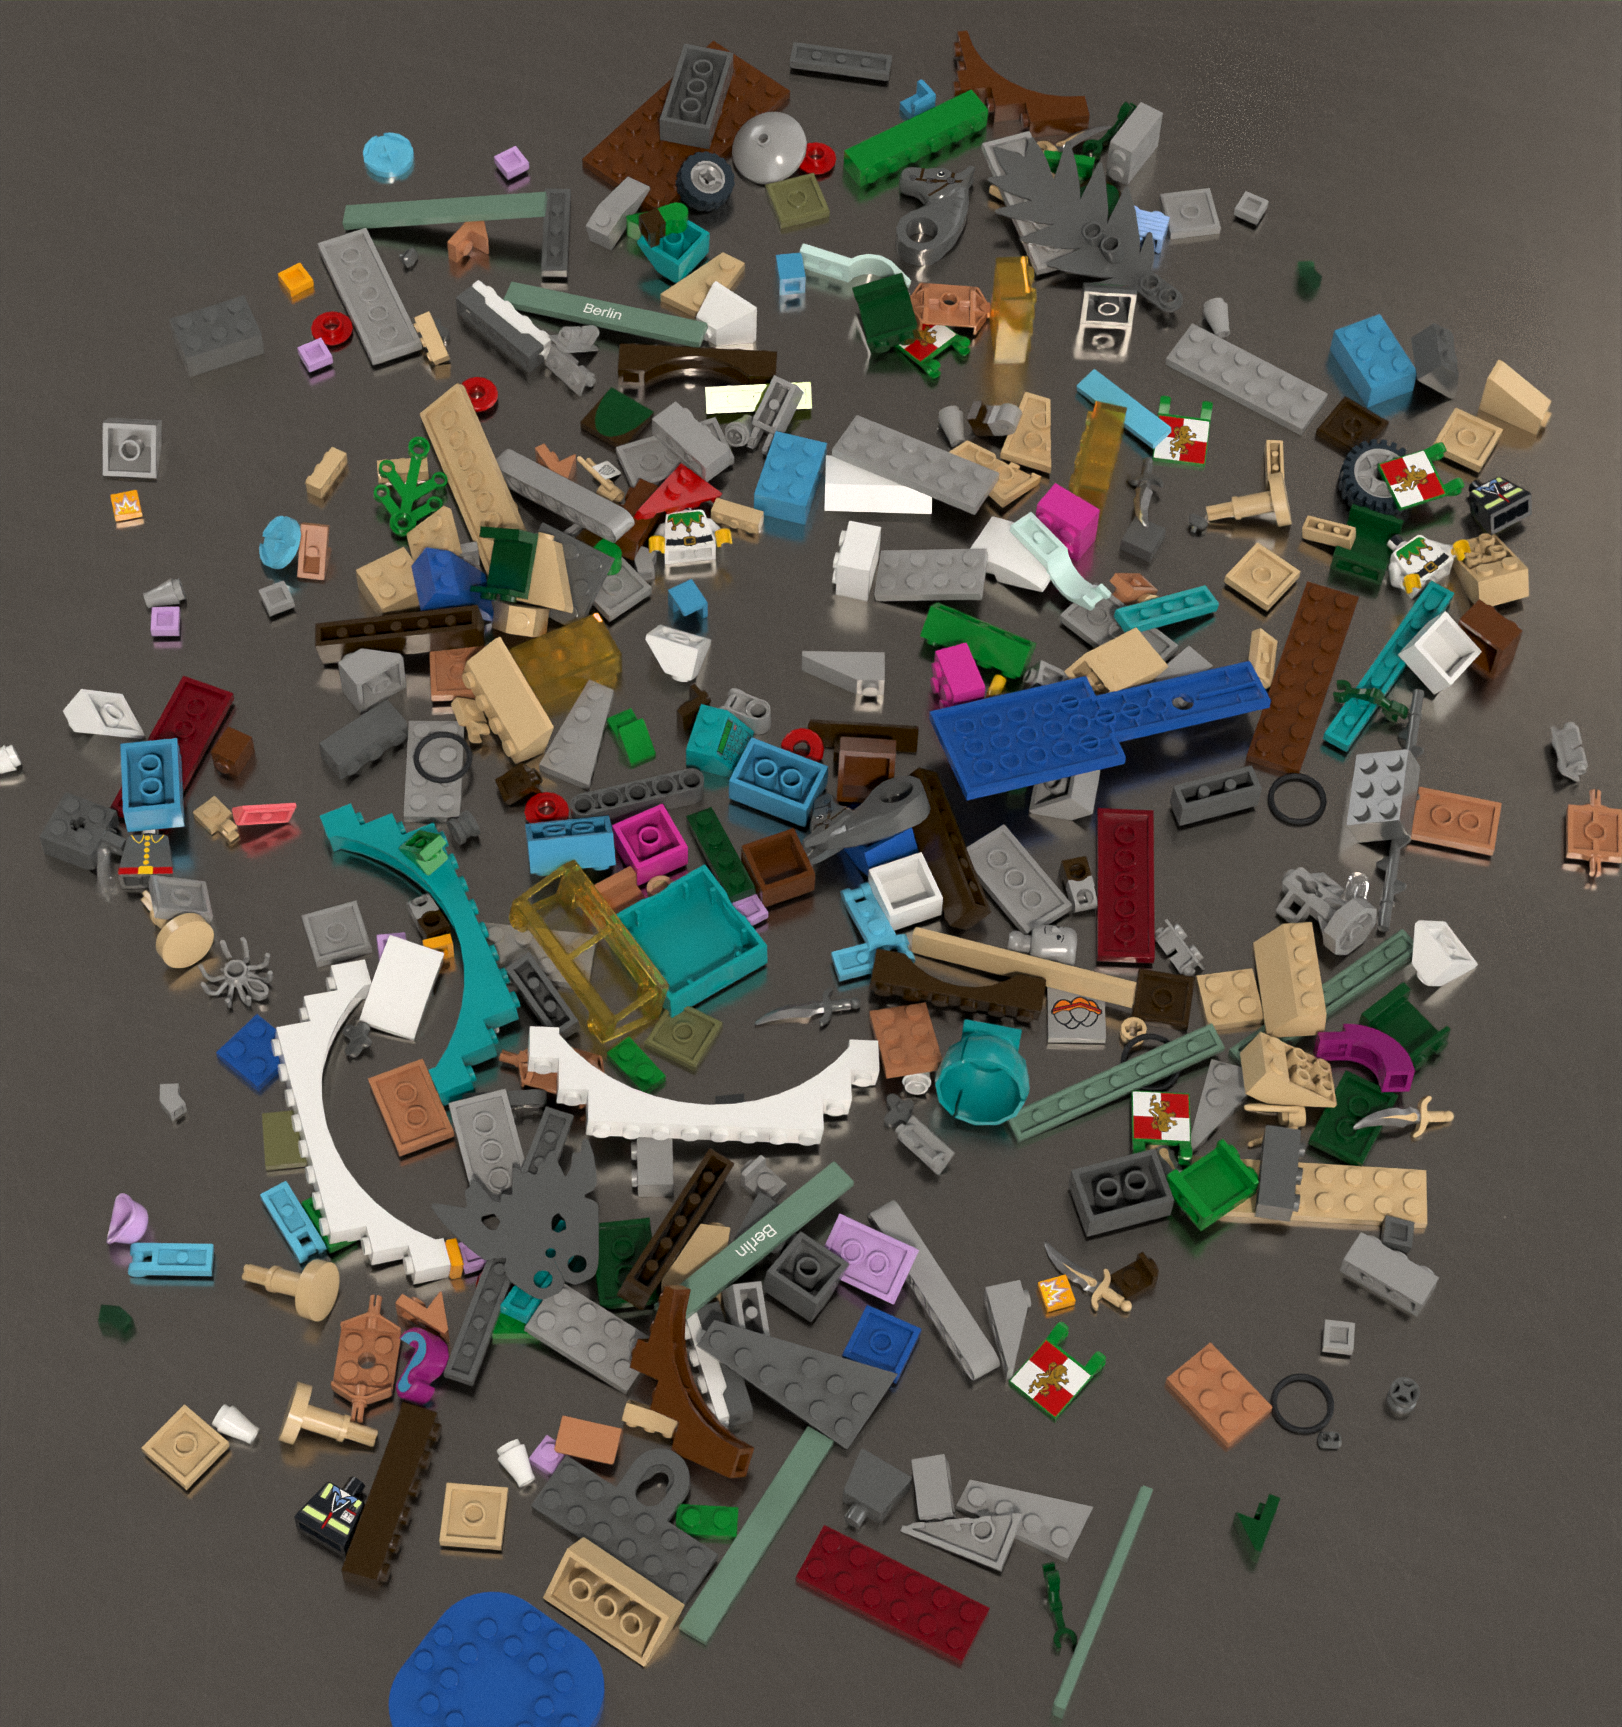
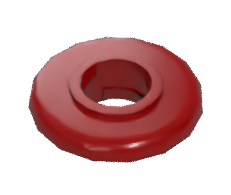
M818 142L808 143L805 157L799 167L808 174L821 175L827 173L835 165V152L826 144ZM819 155L822 158L815 160L810 158V156Z
M335 311L325 312L317 316L311 326L313 337L315 339L322 338L325 345L329 346L345 342L351 336L353 330L352 322L348 316ZM332 324L338 326V328L334 330H328L325 328L326 326Z
M472 377L461 383L467 391L475 412L485 411L496 403L498 391L492 381L483 377ZM474 393L484 394L483 397L478 399L471 397Z
M799 728L786 734L781 742V749L794 753V747L798 743H806L811 751L805 758L820 763L824 754L822 739L817 733L810 729Z
M543 792L530 798L525 806L524 813L528 823L559 821L568 819L569 808L563 797L556 793ZM549 806L554 809V812L544 815L539 810L542 807Z

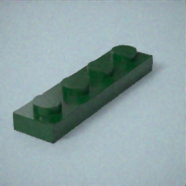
M709 807L687 815V825L717 881L726 891L730 902L733 903L755 895V886L713 808Z

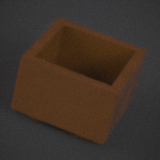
M1479 599L1459 619L1458 626L1482 651L1471 664L1494 680L1514 660L1523 630L1515 622L1499 614L1493 606L1487 605Z
M855 737L840 738L837 801L863 803L872 790L882 782L894 778L896 740Z
M794 828L741 846V862L755 886L756 895L765 907L815 890V872Z

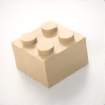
M404 547L356 570L358 588L377 616L411 613L420 610L411 568L414 561Z

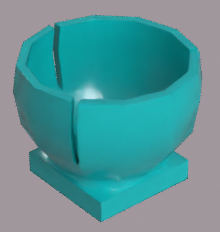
M964 1020L961 1041L948 1048L935 1074L938 1101L951 1115L955 1113V1118L973 1125H999L1018 1115L1030 1090L1026 1060L1018 1053L1021 1029ZM959 1093H960V1096H959V1099H958V1103H957V1106H956V1111H955V1104H956L958 1095H959Z

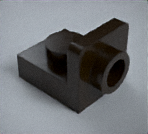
M695 683L689 686L690 701L684 702L676 710L677 725L683 732L694 726L701 704L710 706L711 703L708 693L704 689L700 690Z
M520 763L495 779L502 798L508 805H511L532 791L536 794L544 792L540 784L543 780L539 772L535 768L531 769L524 763Z
M1144 1252L1137 1254L1136 1261L1111 1274V1282L1125 1300L1130 1301L1156 1286L1159 1269L1152 1258H1147Z

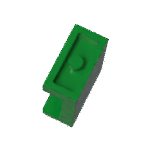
M1224 1139L1217 1142L1214 1150L1180 1173L1175 1169L1166 1176L1174 1200L1200 1231L1255 1195L1259 1185L1258 1175L1254 1169L1246 1166L1240 1159L1237 1149L1231 1144L1228 1145Z

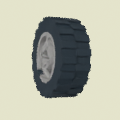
M704 151V153L696 152L694 155H690L682 164L677 173L675 184L678 195L680 194L682 201L686 202L689 207H693L698 211L705 210L709 212L713 209H718L721 205L723 206L735 185V176L732 173L730 164L728 165L726 160L719 157L718 154H712Z

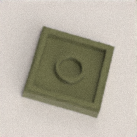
M814 173L765 185L766 194L781 229L830 216L829 208Z
M690 1006L685 1007L683 1012L673 1018L669 1016L668 1010L665 1009L644 1042V1046L682 1066L696 1071L722 1029L723 1022Z
M293 1110L262 1113L266 1171L308 1166L306 1157L301 1158L299 1153L298 1141L301 1138L299 1132H294L291 1121V1115H294Z

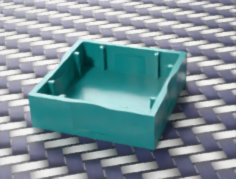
M705 864L672 882L658 894L642 899L609 918L611 938L664 1009L668 1010L671 1018L683 1012L685 1007L694 1006L768 963L766 943L746 917L732 905L726 891Z

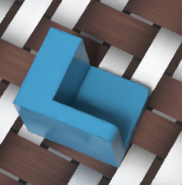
M921 79L917 81L916 94L900 102V110L908 119H911L934 108L936 94Z
M802 254L776 255L775 272L779 295L805 293L806 276Z
M692 579L668 590V605L673 613L680 610L683 616H687L697 611L702 619L708 617V602Z

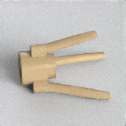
M578 456L577 461L601 483L596 494L619 505L625 493L610 479L605 480L592 467L596 463L591 458H587L585 461L581 456Z
M1248 1103L1244 1106V1109L1249 1111L1278 1112L1280 1125H1285L1286 1128L1298 1129V1127L1305 1126L1306 1124L1304 1106ZM1263 1137L1248 1142V1146L1253 1147L1262 1144Z

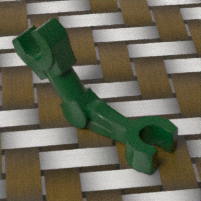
M1125 101L1119 110L1118 119L1113 127L1098 141L1094 139L1085 141L1082 152L1086 153L1088 150H1094L1092 157L1098 160L1101 157L1102 148L1110 144L1112 138L1137 106L1132 102L1129 104Z
M1337 680V689L1345 691L1341 693L1333 692L1335 702L1345 703L1351 698H1357L1380 706L1382 708L1381 712L1393 723L1397 722L1398 716L1402 719L1407 718L1409 711L1407 706L1395 700L1390 701L1380 689L1352 688L1348 681Z
M1054 1562L1042 1564L1043 1576L1047 1586L1048 1609L1053 1614L1057 1628L1052 1641L1053 1647L1056 1652L1061 1651L1059 1640L1061 1638H1068L1071 1642V1647L1076 1648L1077 1635L1072 1629L1066 1628L1063 1619V1606L1059 1592V1571L1056 1570Z

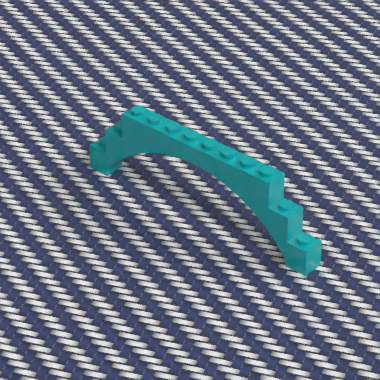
M351 803L320 815L323 828L334 852L343 849L360 853L382 861L401 871L418 883L436 901L454 928L461 945L464 963L462 1006L448 1047L437 1066L430 1069L429 1073L443 1106L462 1099L463 1094L475 1093L472 1082L477 1081L472 1066L497 1056L494 1045L499 1044L494 1029L518 1020L516 1008L521 1007L515 991L509 992L506 986L510 984V980L505 968L499 969L496 961L500 960L494 944L488 946L486 938L490 937L484 921L478 923L476 915L479 914L474 899L468 900L465 894L469 892V888L464 876L458 877L455 870L459 869L454 854H447L445 848L449 844L443 830L438 832L433 822L406 833L402 821L396 823L392 813L365 824L361 812L355 813ZM419 830L440 834L447 843L442 849L448 856V860L429 876L398 849Z

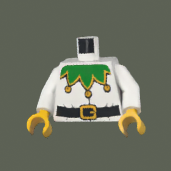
M685 508L683 511L666 514L665 523L660 524L654 535L649 538V553H652L654 550L664 553L665 564L716 559V544L718 548L723 543L733 544L731 531L727 528L721 529L712 519L706 518L703 510Z
M1399 534L1394 535L1387 543V546L1393 551L1388 567L1391 585L1404 589L1407 595L1414 599L1424 591L1430 581L1437 583L1450 574L1453 558L1456 557L1458 561H1462L1465 558L1464 553L1471 552L1468 541L1462 539L1454 544H1443L1429 540L1422 535H1417L1406 542Z

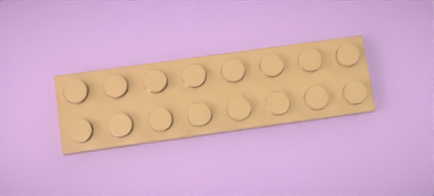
M457 383L423 410L420 416L443 471L448 478V483L473 542L477 541L479 556L487 575H489L494 541L479 537L481 526L520 529L526 531V528L467 391L463 385Z
M1192 1156L1191 1165L1201 1159L1202 1156ZM1241 1159L1246 1166L1254 1169L1259 1178L1260 1160ZM1298 1162V1167L1303 1168L1301 1185H1296L1295 1194H1300V1204L1298 1212L1293 1211L1291 1220L1382 1226L1385 1216L1388 1215L1415 1222L1414 1228L1426 1229V1170ZM1257 1192L1224 1216L1259 1218L1255 1217Z

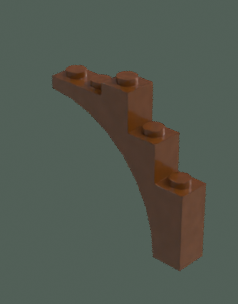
M967 30L957 31V42H953L954 57L959 58L956 81L952 82L954 97L972 89L983 104H986L988 113L992 112L994 122L1021 119L1022 129L1026 128L1027 131H1030L1033 138L1071 134L1088 128L1090 114L1085 96L1048 95L1025 89L1008 81L995 72L980 57L971 42Z
M665 1285L659 1297V1308L656 1318L650 1326V1337L637 1340L632 1349V1360L629 1368L658 1380V1384L652 1392L650 1410L679 1422L678 1427L673 1433L671 1451L728 1478L746 1477L754 1447L735 1437L717 1420L705 1404L690 1369L685 1341V1324L691 1289L682 1285Z

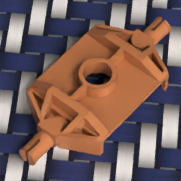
M919 283L910 296L919 331L922 330V324L971 327L974 328L973 335H976L986 322V318L996 317L1005 319L1006 308L990 307V303L986 301L978 287ZM950 300L955 304L947 305L943 301Z
M572 1047L575 1052L592 1066L605 1073L602 1056ZM528 1048L524 1051L520 1050L519 1054L502 1050L499 1061L515 1065L518 1068L521 1090H525V1085L557 1094V1073L538 1074L536 1072H528ZM579 1104L581 1109L586 1106V1104Z
M375 1295L370 1296L368 1312L342 1321L340 1324L341 1335L331 1388L335 1393L352 1402L350 1421L355 1423L356 1418L358 1423L363 1422L364 1409L368 1404L389 1398L393 1393L401 1342L399 1337L402 1335L400 1327L381 1316L380 1309L383 1298L377 1295L376 1299ZM364 1357H372L376 1361L375 1365L369 1369L361 1368L359 1362Z

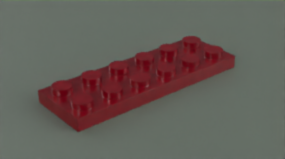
M182 676L147 740L177 738L181 755L183 792L234 701V694L232 692L186 676ZM121 786L110 808L116 810L117 816L124 818Z
M1098 808L1097 961L1154 964V810Z
M826 1525L820 1531L795 1580L960 1665L963 1664L990 1611L989 1607Z

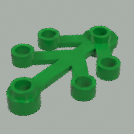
M414 437L409 442L408 454L411 457L406 484H404L395 471V465L392 461L383 460L379 464V475L387 478L402 499L401 508L399 509L390 497V490L386 485H377L374 488L373 498L375 501L382 503L391 515L389 526L391 531L398 536H407L406 534L416 527L417 521L429 514L435 513L443 505L439 497L432 496L425 505L411 511L414 501L435 489H444L448 481L446 474L436 472L431 479L416 487L421 461L428 456L430 450L429 442L423 437ZM419 447L423 450V453L416 454L413 449ZM389 466L391 471L384 472L382 467ZM442 478L444 483L437 484L435 479ZM383 490L386 496H378L377 491ZM431 502H436L439 505V507L433 509L430 507L429 504ZM405 521L407 526L404 528L400 527L398 522Z

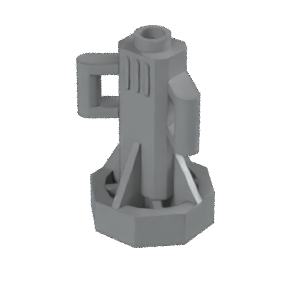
M1299 867L1296 870L1290 869L1283 876L1282 892L1286 895L1276 908V913L1288 923H1304L1309 914L1319 922L1323 936V945L1335 955H1348L1366 940L1376 924L1377 909L1367 900L1352 898L1350 901L1342 900L1339 897L1343 894L1344 888L1324 872L1310 874L1303 867ZM1293 901L1302 907L1297 915L1289 909Z

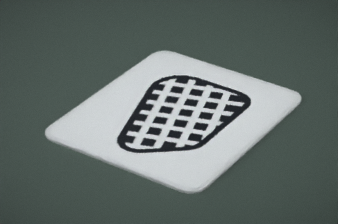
M609 461L592 466L605 480L621 474Z

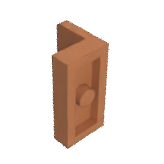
M631 866L582 891V905L600 930L609 926L610 917L645 899V896L637 886V875Z
M562 1416L554 1450L556 1453L613 1465L618 1445L622 1444L624 1433L621 1428Z

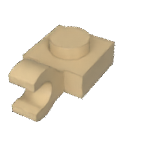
M456 697L451 706L459 726L466 727L471 743H481L480 734H490L484 713L479 710L475 699Z
M215 796L193 811L194 818L211 835L219 831L230 843L239 837V834L235 831L237 826L231 821L233 820L232 812Z

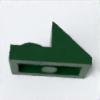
M1269 1494L1266 1504L1259 1502L1254 1518L1238 1512L1235 1513L1233 1524L1251 1561L1258 1563L1278 1508L1280 1497Z

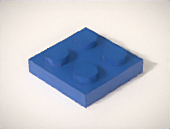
M256 1014L216 1052L217 1058L259 1092L278 1074V1064H281L279 1056L273 1055L271 1039H275L276 1029Z
M867 1305L842 1354V1358L896 1373L898 1375L893 1383L897 1384L921 1335L922 1329Z

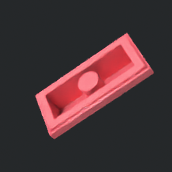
M296 803L238 806L232 808V814L235 824L238 826L288 823L295 811Z

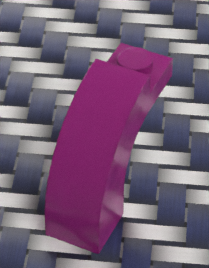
M1343 1024L1342 1032L1317 1033L1313 1051L1314 1057L1324 1059L1325 1061L1347 1060L1360 1063L1368 1067L1376 1075L1381 1092H1410L1415 1069L1406 1050L1392 1037L1374 1028L1357 1024Z

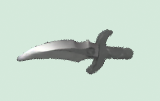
M1151 457L1144 458L1141 475L1131 476L1128 474L1126 476L1131 485L1137 486L1135 489L1134 509L1138 520L1146 528L1149 527L1148 507L1153 493L1150 485H1157L1160 488L1164 486L1161 478L1152 474L1153 459Z
M828 988L822 995L823 1001L812 1000L808 1003L798 1002L779 1007L766 1013L755 1022V1025L787 1018H809L814 1014L824 1013L823 1017L819 1020L820 1026H823L830 1021L832 1012L851 1010V1007L857 1009L860 1007L861 1001L858 998L831 1001L829 998L833 994V988Z

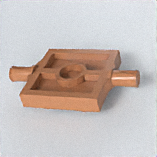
M1595 789L1589 791L1590 804L1583 806L1568 804L1566 858L1589 861V875L1593 877L1595 874V877L1601 876V862L1622 863V809H1613L1601 805V791L1597 790L1595 794Z

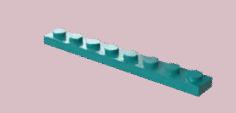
M1430 581L1356 688H1378L1386 696L1407 666L1398 654L1430 620L1445 611L1454 597V592ZM1351 698L1343 705L1327 728L1323 739L1347 752L1378 708V705L1372 704L1369 701Z

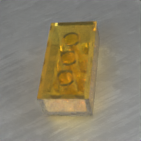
M1027 256L998 257L995 260L989 319L994 364L1025 363L1026 352H1031L1030 336L1033 335L1032 320L1035 319L1034 304L1037 302L1036 288H1032L1031 283H1034V269L1029 267Z
M1096 401L1094 410H1088L1085 423L1086 428L1082 433L1080 441L1081 448L1076 455L1074 474H1071L1068 489L1071 493L1100 509L1098 523H1101L1123 438L1127 407Z
M598 612L508 649L541 705L584 688L589 680L598 682L622 672V654Z

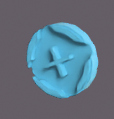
M383 133L384 136L377 137L376 135L365 144L363 150L365 166L376 176L385 178L397 177L406 173L413 164L414 152L411 143L400 134Z
M277 516L269 522L262 535L265 537L264 543L259 545L260 559L263 564L277 570L284 568L292 561L300 545L301 538L300 526L296 520L287 516Z

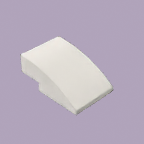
M992 516L970 548L987 549L986 573L995 574L997 582L1043 592L1051 581L1046 568L1010 532V527L1014 522Z
M389 935L369 989L359 1023L364 1022L370 1027L414 1041L442 967L444 953Z

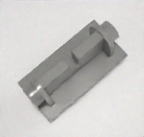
M595 325L582 326V328L579 326H565L559 331L558 335L549 336L556 344L557 349L566 354L599 350L594 344L600 334L599 329Z
M552 344L545 365L578 396H581L585 386L592 387L595 384L594 373L590 372L583 365L578 366L579 361L570 353L561 352L555 344Z
M1574 722L1566 723L1561 730L1551 726L1553 736L1551 741L1559 760L1557 762L1558 769L1562 775L1579 782L1578 775L1585 774L1588 767L1584 748L1579 747L1574 750L1575 747L1582 744L1579 727Z
M1166 919L1165 922L1169 927L1157 929L1155 931V941L1167 956L1174 950H1177V953L1169 959L1178 969L1180 975L1192 976L1195 973L1194 968L1196 966L1205 970L1200 962L1204 957L1194 944L1191 947L1186 944L1184 939L1188 936L1178 923L1173 926Z
M914 1115L911 1116L906 1125L902 1123L895 1130V1133L898 1134L897 1138L937 1175L941 1174L955 1154Z

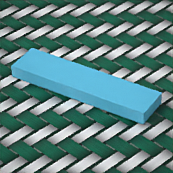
M1092 370L1076 385L1079 393L1152 449L1171 433L1169 425L1097 370Z

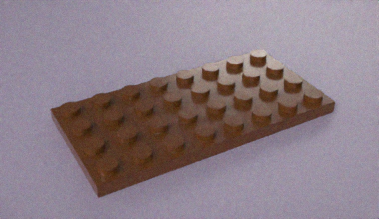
M714 40L706 47L730 52ZM733 54V75L710 149L660 140V117L673 80L672 77L582 159V166L615 188L627 177L649 186L650 191L641 203V206L649 211L676 203L681 199L675 184L676 176L682 164L690 155H694L696 152L704 153V151L725 158L732 151L735 136L740 128L748 120L759 114L775 112L790 98V90Z

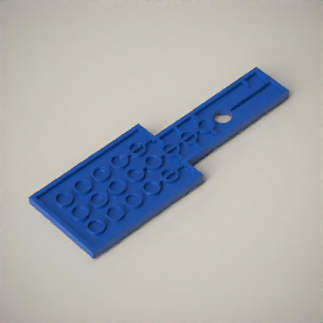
M1246 661L1097 696L1087 677L1083 676L930 711L929 720L967 801L1125 764L1126 756L1119 742L1270 708L1271 700L1251 662ZM1182 697L1184 701L1192 702L1193 706L1188 710H1180L1173 706L1172 701L1175 698Z

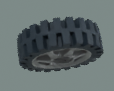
M1371 439L1369 443L1363 441L1359 446L1353 447L1351 452L1349 451L1340 469L1338 487L1339 491L1343 490L1341 495L1343 499H1349L1347 504L1350 507L1354 504L1392 516L1402 513L1403 510H1398L1377 465L1405 456L1407 451L1405 448L1401 447L1400 450H1397V443L1392 442L1388 446L1387 440L1381 439L1378 444L1377 439Z

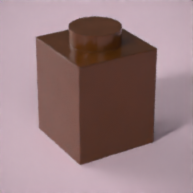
M228 726L211 750L215 768L224 774L231 773L238 777L255 752L253 739L251 736Z

